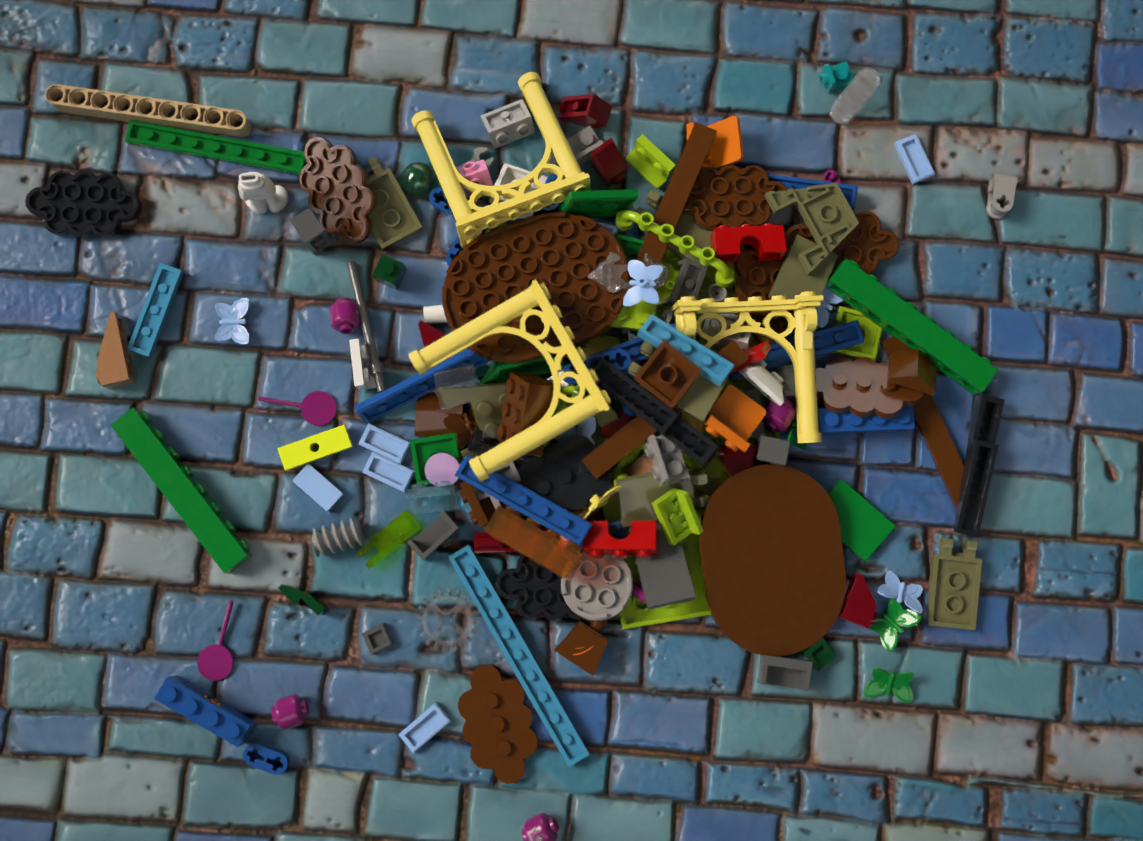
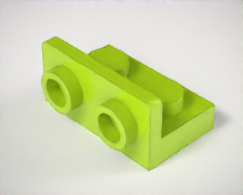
M643 134L636 140L634 149L625 158L655 189H659L673 175L676 166Z

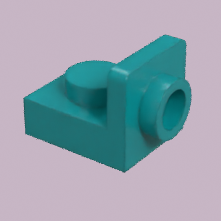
M847 61L831 67L829 64H825L819 74L822 87L826 88L827 93L849 87L855 82Z

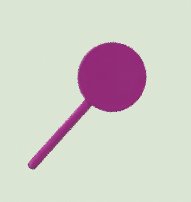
M314 391L308 394L302 403L262 396L257 398L259 401L299 407L304 419L316 426L326 425L331 422L337 410L334 398L323 391Z
M233 601L228 603L218 644L205 647L198 656L197 666L199 672L209 680H221L228 676L233 668V656L223 646Z

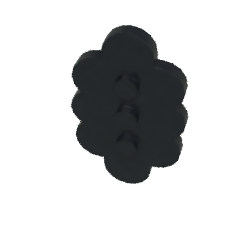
M82 170L74 176L67 171H57L48 178L46 187L32 189L25 199L28 211L36 217L43 218V224L49 232L57 236L71 233L80 239L88 238L94 233L101 238H111L119 232L121 222H131L137 219L142 211L140 199L132 192L125 191L124 184L120 178L111 173H104L97 177L88 170Z
M576 434L570 436L563 446L559 444L547 446L541 457L533 456L527 458L520 467L522 482L519 484L565 510L580 511L587 506L589 499L597 494L601 498L609 491L611 481L608 473L614 471L620 462L596 479L582 462V459L605 441L593 445L588 437Z
M550 550L544 556L536 551L525 552L518 558L516 569H506L498 575L495 583L498 594L506 600L515 601L516 610L522 617L535 619L543 615L548 620L554 622L560 621L566 615L576 620L584 619L576 615L568 607L562 595L561 577L569 560L558 554L559 550ZM580 551L576 552V553L574 554L573 558H574L576 555L580 554L581 552H580Z

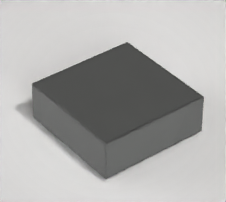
M385 623L362 633L371 655L394 645Z

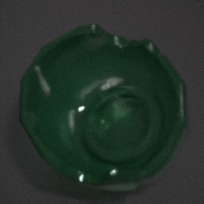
M422 162L411 163L401 174V186L407 194L413 197H424L437 186V175L434 169Z

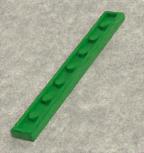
M135 120L129 121L125 142L131 145L298 176L302 168L307 165L304 152Z

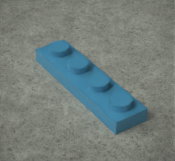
M159 263L127 350L152 358L184 272L182 270Z
M652 314L638 332V337L658 348L663 340L667 341L703 370L700 375L718 386L723 384L734 367V364Z

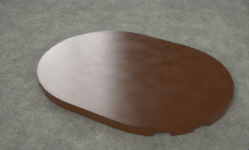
M566 212L544 213L489 231L465 245V248L451 262L442 288V303L445 317L453 332L528 289L533 284L532 281L537 280L539 285L544 283L551 295V299L548 300L550 305L556 304L563 317L559 321L563 328L568 325L575 338L571 342L574 347L581 345L606 331L617 319L624 307L623 299L629 289V272L623 249L617 239L609 231L597 224L596 221L582 215L566 214ZM539 305L533 308V310L543 312ZM522 315L503 326L520 329ZM537 315L527 318L526 332L534 336L541 335L545 329L541 318ZM551 326L548 336L544 340H538L542 345L547 342L552 347L562 346ZM507 333L488 336L468 347L470 351L478 356L499 363H524L544 357L539 349L528 340Z
M763 464L751 466L733 474L732 477L714 491L701 517L703 532L699 535V548L709 611L721 631L741 648L759 655L786 656L795 654L814 645L826 635L837 620L844 603L846 570L841 529L836 508L827 492L816 480L792 467Z

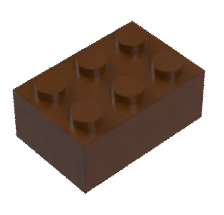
M510 372V377L505 386L507 392L505 402L501 407V425L497 429V437L500 443L528 429L544 417L552 402L554 385L536 374ZM545 443L525 455L542 456Z

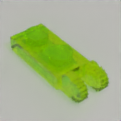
M405 510L371 538L370 542L356 554L359 558L365 556L375 546L379 554L367 562L366 567L370 569L383 558L386 559L422 527L408 510Z

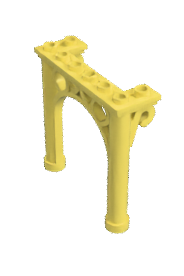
M528 72L521 76L518 80V85L545 140L546 148L538 166L528 175L515 182L498 186H485L467 180L457 171L433 113L425 110L418 112L412 117L413 127L421 137L456 220L455 224L462 249L470 241L482 235V230L494 228L508 220H516L521 215L537 212L548 205L561 203L570 191H591L590 176L582 172L542 88V81L536 72ZM552 153L559 166L549 164ZM543 173H554L558 176L555 181L547 184L539 181ZM534 182L536 190L526 193L531 189V184ZM463 188L470 192H473L470 196L469 201L466 198ZM482 195L494 198V202L491 205L485 207L475 205ZM500 195H503V199H505V198H510V199L507 200V201H504V202H501V203H500V198H499V196H500Z
M537 280L532 281L533 284L523 292L421 350L416 349L408 354L414 367L422 375L488 336L507 333L520 336L531 342L547 360L554 384L553 398L547 413L533 426L469 461L480 482L490 478V474L593 415L603 410L605 412L610 410L608 406L611 403L610 398L605 390L599 391L595 384L599 381L592 368L587 370L583 363L587 360L580 347L575 349L571 342L575 338L568 325L563 328L559 321L563 317L556 304L550 305L548 301L551 299L549 291L544 283L539 285ZM539 305L543 312L533 310V308ZM522 315L520 329L503 326ZM532 315H537L541 318L545 325L541 335L534 336L526 332L527 318ZM551 326L562 346L552 347L547 342L542 345L538 340H544L548 336ZM549 352L552 354H557L555 357V362L549 354ZM567 354L578 374L565 372L559 377L558 371L562 370L561 360ZM567 377L574 378L580 386V393L574 398H569L560 392L561 382ZM585 388H587L590 395L583 398ZM559 398L568 403H574L553 416Z
M810 291L801 292V295H796L795 299L786 300V296L781 295L772 296L771 300H762V297L756 296L748 297V301H739V298L732 297L725 298L724 302H715L714 298L695 301L694 296L681 297V300H677L671 306V312H674L676 318V329L695 341L697 334L698 337L707 341L704 346L708 349L722 338L737 333L760 334L779 343L790 356L794 367L798 443L822 442V435L819 433L814 331L817 327V312L815 308L821 305L820 301H823V295L815 296V292ZM770 312L763 319L764 328L760 327L761 323L751 318L750 313ZM739 313L737 321L729 325L730 329L725 330L727 326L726 321L719 314ZM695 315H702L696 320ZM773 316H783L787 319L788 327L784 332L778 334L771 329L769 322ZM703 320H717L720 324L719 332L713 337L703 333L701 330ZM793 329L795 337V349L784 338L787 335H789L793 331ZM684 412L680 413L684 421L703 434L701 421Z

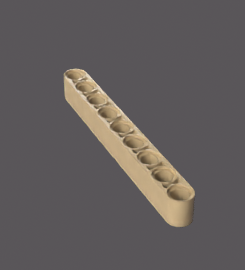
M59 84L49 86L45 92L47 101L58 111L127 122L135 120L183 130L239 138L248 136L252 130V125L245 114L234 109ZM63 95L62 99L57 101V99ZM82 99H85V101L79 105L80 101ZM108 102L105 107L101 108L103 103ZM127 105H130L128 110L123 111ZM153 108L151 113L146 114L148 109ZM175 111L172 117H168L170 112ZM198 114L195 120L190 121L193 115ZM215 118H221L218 123L212 124ZM238 121H243L241 126L234 127Z

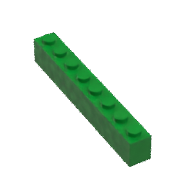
M845 259L838 265L825 285L827 289L910 349H919L936 364V368L972 395H977L985 390L998 371L997 368L992 366L993 363L989 359L977 355L973 352L974 349L970 345L961 343L952 332L940 328L936 325V321L933 318L921 314L917 311V307L914 304L899 298L896 291L884 287L879 283L877 277L862 271L856 262Z
M130 409L110 426L223 573L231 574L253 556L249 551L251 546L244 538L240 539L235 533L237 528L229 519H224L221 515L223 512L221 507L215 501H210L207 497L209 492L200 482L196 483L193 479L195 474L186 464L183 466L179 461L180 454L173 446L169 447L164 440L167 438L159 428L155 429L150 422L153 420L145 410Z

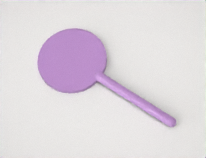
M448 453L434 454L426 462V478L435 486L448 487L457 481L458 477L455 474L461 463Z

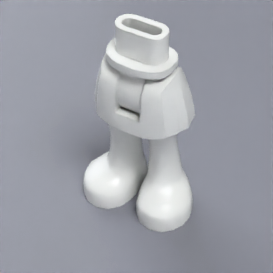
M258 172L242 173L239 176L238 190L240 198L246 202V205L257 214L266 213L268 204L270 211L277 213L287 205L289 200L288 192L284 187L274 185L266 175Z

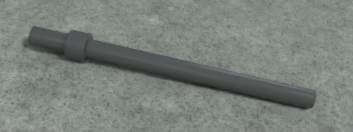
M352 261L347 263L355 301L359 307L361 326L371 363L369 369L371 376L374 377L377 392L381 393L387 390L383 377L385 371L383 364L379 360L356 262Z

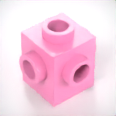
M484 160L468 162L463 167L458 168V172L467 180L480 185L493 186ZM463 188V191L465 190L468 198H470L473 192Z

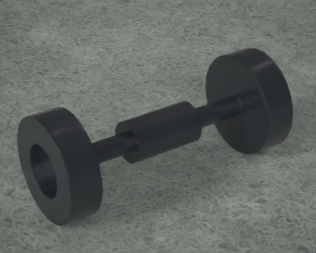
M475 428L468 443V451L476 453L480 445L491 450L499 444L481 441L483 431ZM523 455L514 460L515 467L520 468L528 455Z

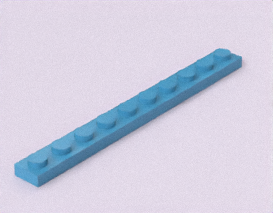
M470 545L448 556L568 767L590 755Z

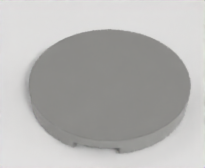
M581 552L570 560L564 568L561 577V591L566 604L576 615L591 621H603L618 615L627 606L633 592V578L628 565L623 559L614 558L613 555H604V558L595 559L590 558L585 552Z

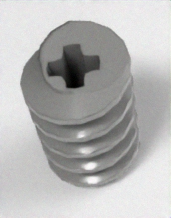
M350 518L349 526L341 520L340 528L331 523L330 531L327 530L325 525H322L321 533L316 528H313L312 543L317 557H319L320 552L323 556H327L329 549L332 553H337L338 546L342 551H346L348 545L353 549L356 547L357 542L360 546L365 545L362 527L360 523H355L353 518Z

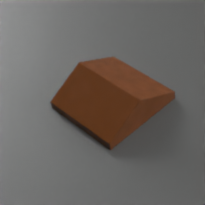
M663 340L634 379L673 409L688 392L703 370L671 344Z
M919 349L893 350L890 352L888 381L934 396L936 393V364Z
M437 390L417 398L415 436L430 437L452 433L444 425L443 419L448 416H460L463 419L464 403L446 410L440 393Z

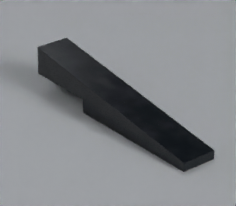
M601 358L593 368L599 379L595 384L704 469L720 450L718 445L680 418L676 412L604 358Z
M985 394L975 395L954 532L977 538L979 536L999 447L995 442L1005 399Z

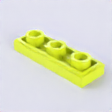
M341 425L277 449L284 470L288 471L350 449L353 445L346 425ZM318 444L319 450L313 452V446Z

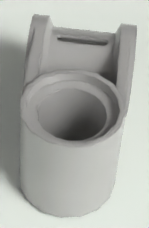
M997 172L992 173L988 185L986 212L989 217L1001 219L1013 207L1018 183L1017 176Z

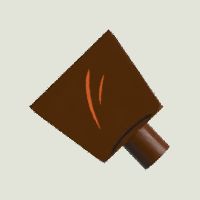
M579 621L556 646L554 651L593 676L609 640L601 634L608 621H591L589 626Z

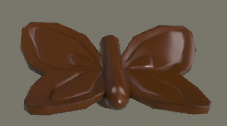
M472 409L469 410V415L468 413L463 414L464 419L460 416H448L443 419L446 428L452 433L457 434V444L461 449L469 443L474 429H478Z

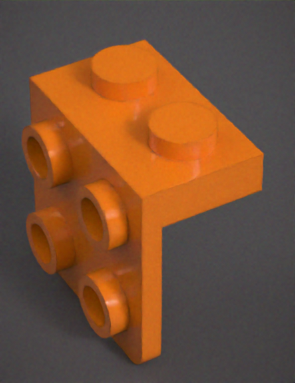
M731 116L707 126L717 130V134L702 168L713 167L718 170L723 166L743 160V143L740 118L738 116ZM695 122L686 124L687 141Z
M728 385L715 401L703 424L707 426L705 430L715 438L719 435L725 439L724 445L734 452L737 450L745 452L751 445L747 440L766 415V410L735 386Z

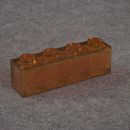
M498 506L484 531L492 538L570 582L584 559V555L580 552L582 548L571 541L565 544L559 540L560 535L549 529L547 532L539 529L540 524L530 518H527L526 521L518 517L520 513L513 508L507 506L504 509Z

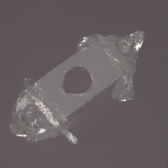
M610 252L607 260L599 263L598 268L588 275L589 279L599 282V284L605 286L606 290L611 292L634 287L621 279L623 272L628 270V265H615L614 263L619 261L620 257L613 252ZM645 253L644 262L646 267L651 265H661L663 267L659 278L654 281L656 286L653 288L656 289L663 286L667 281V268L650 259L648 253Z

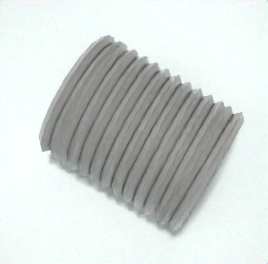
M793 365L778 367L776 369L777 374L784 380L781 383L784 386L782 389L783 398H795Z

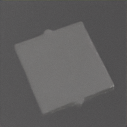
M474 364L433 373L436 386L434 392L438 396L441 410L446 408L438 388L446 386L448 388L461 387V385L478 386L480 383L476 378Z

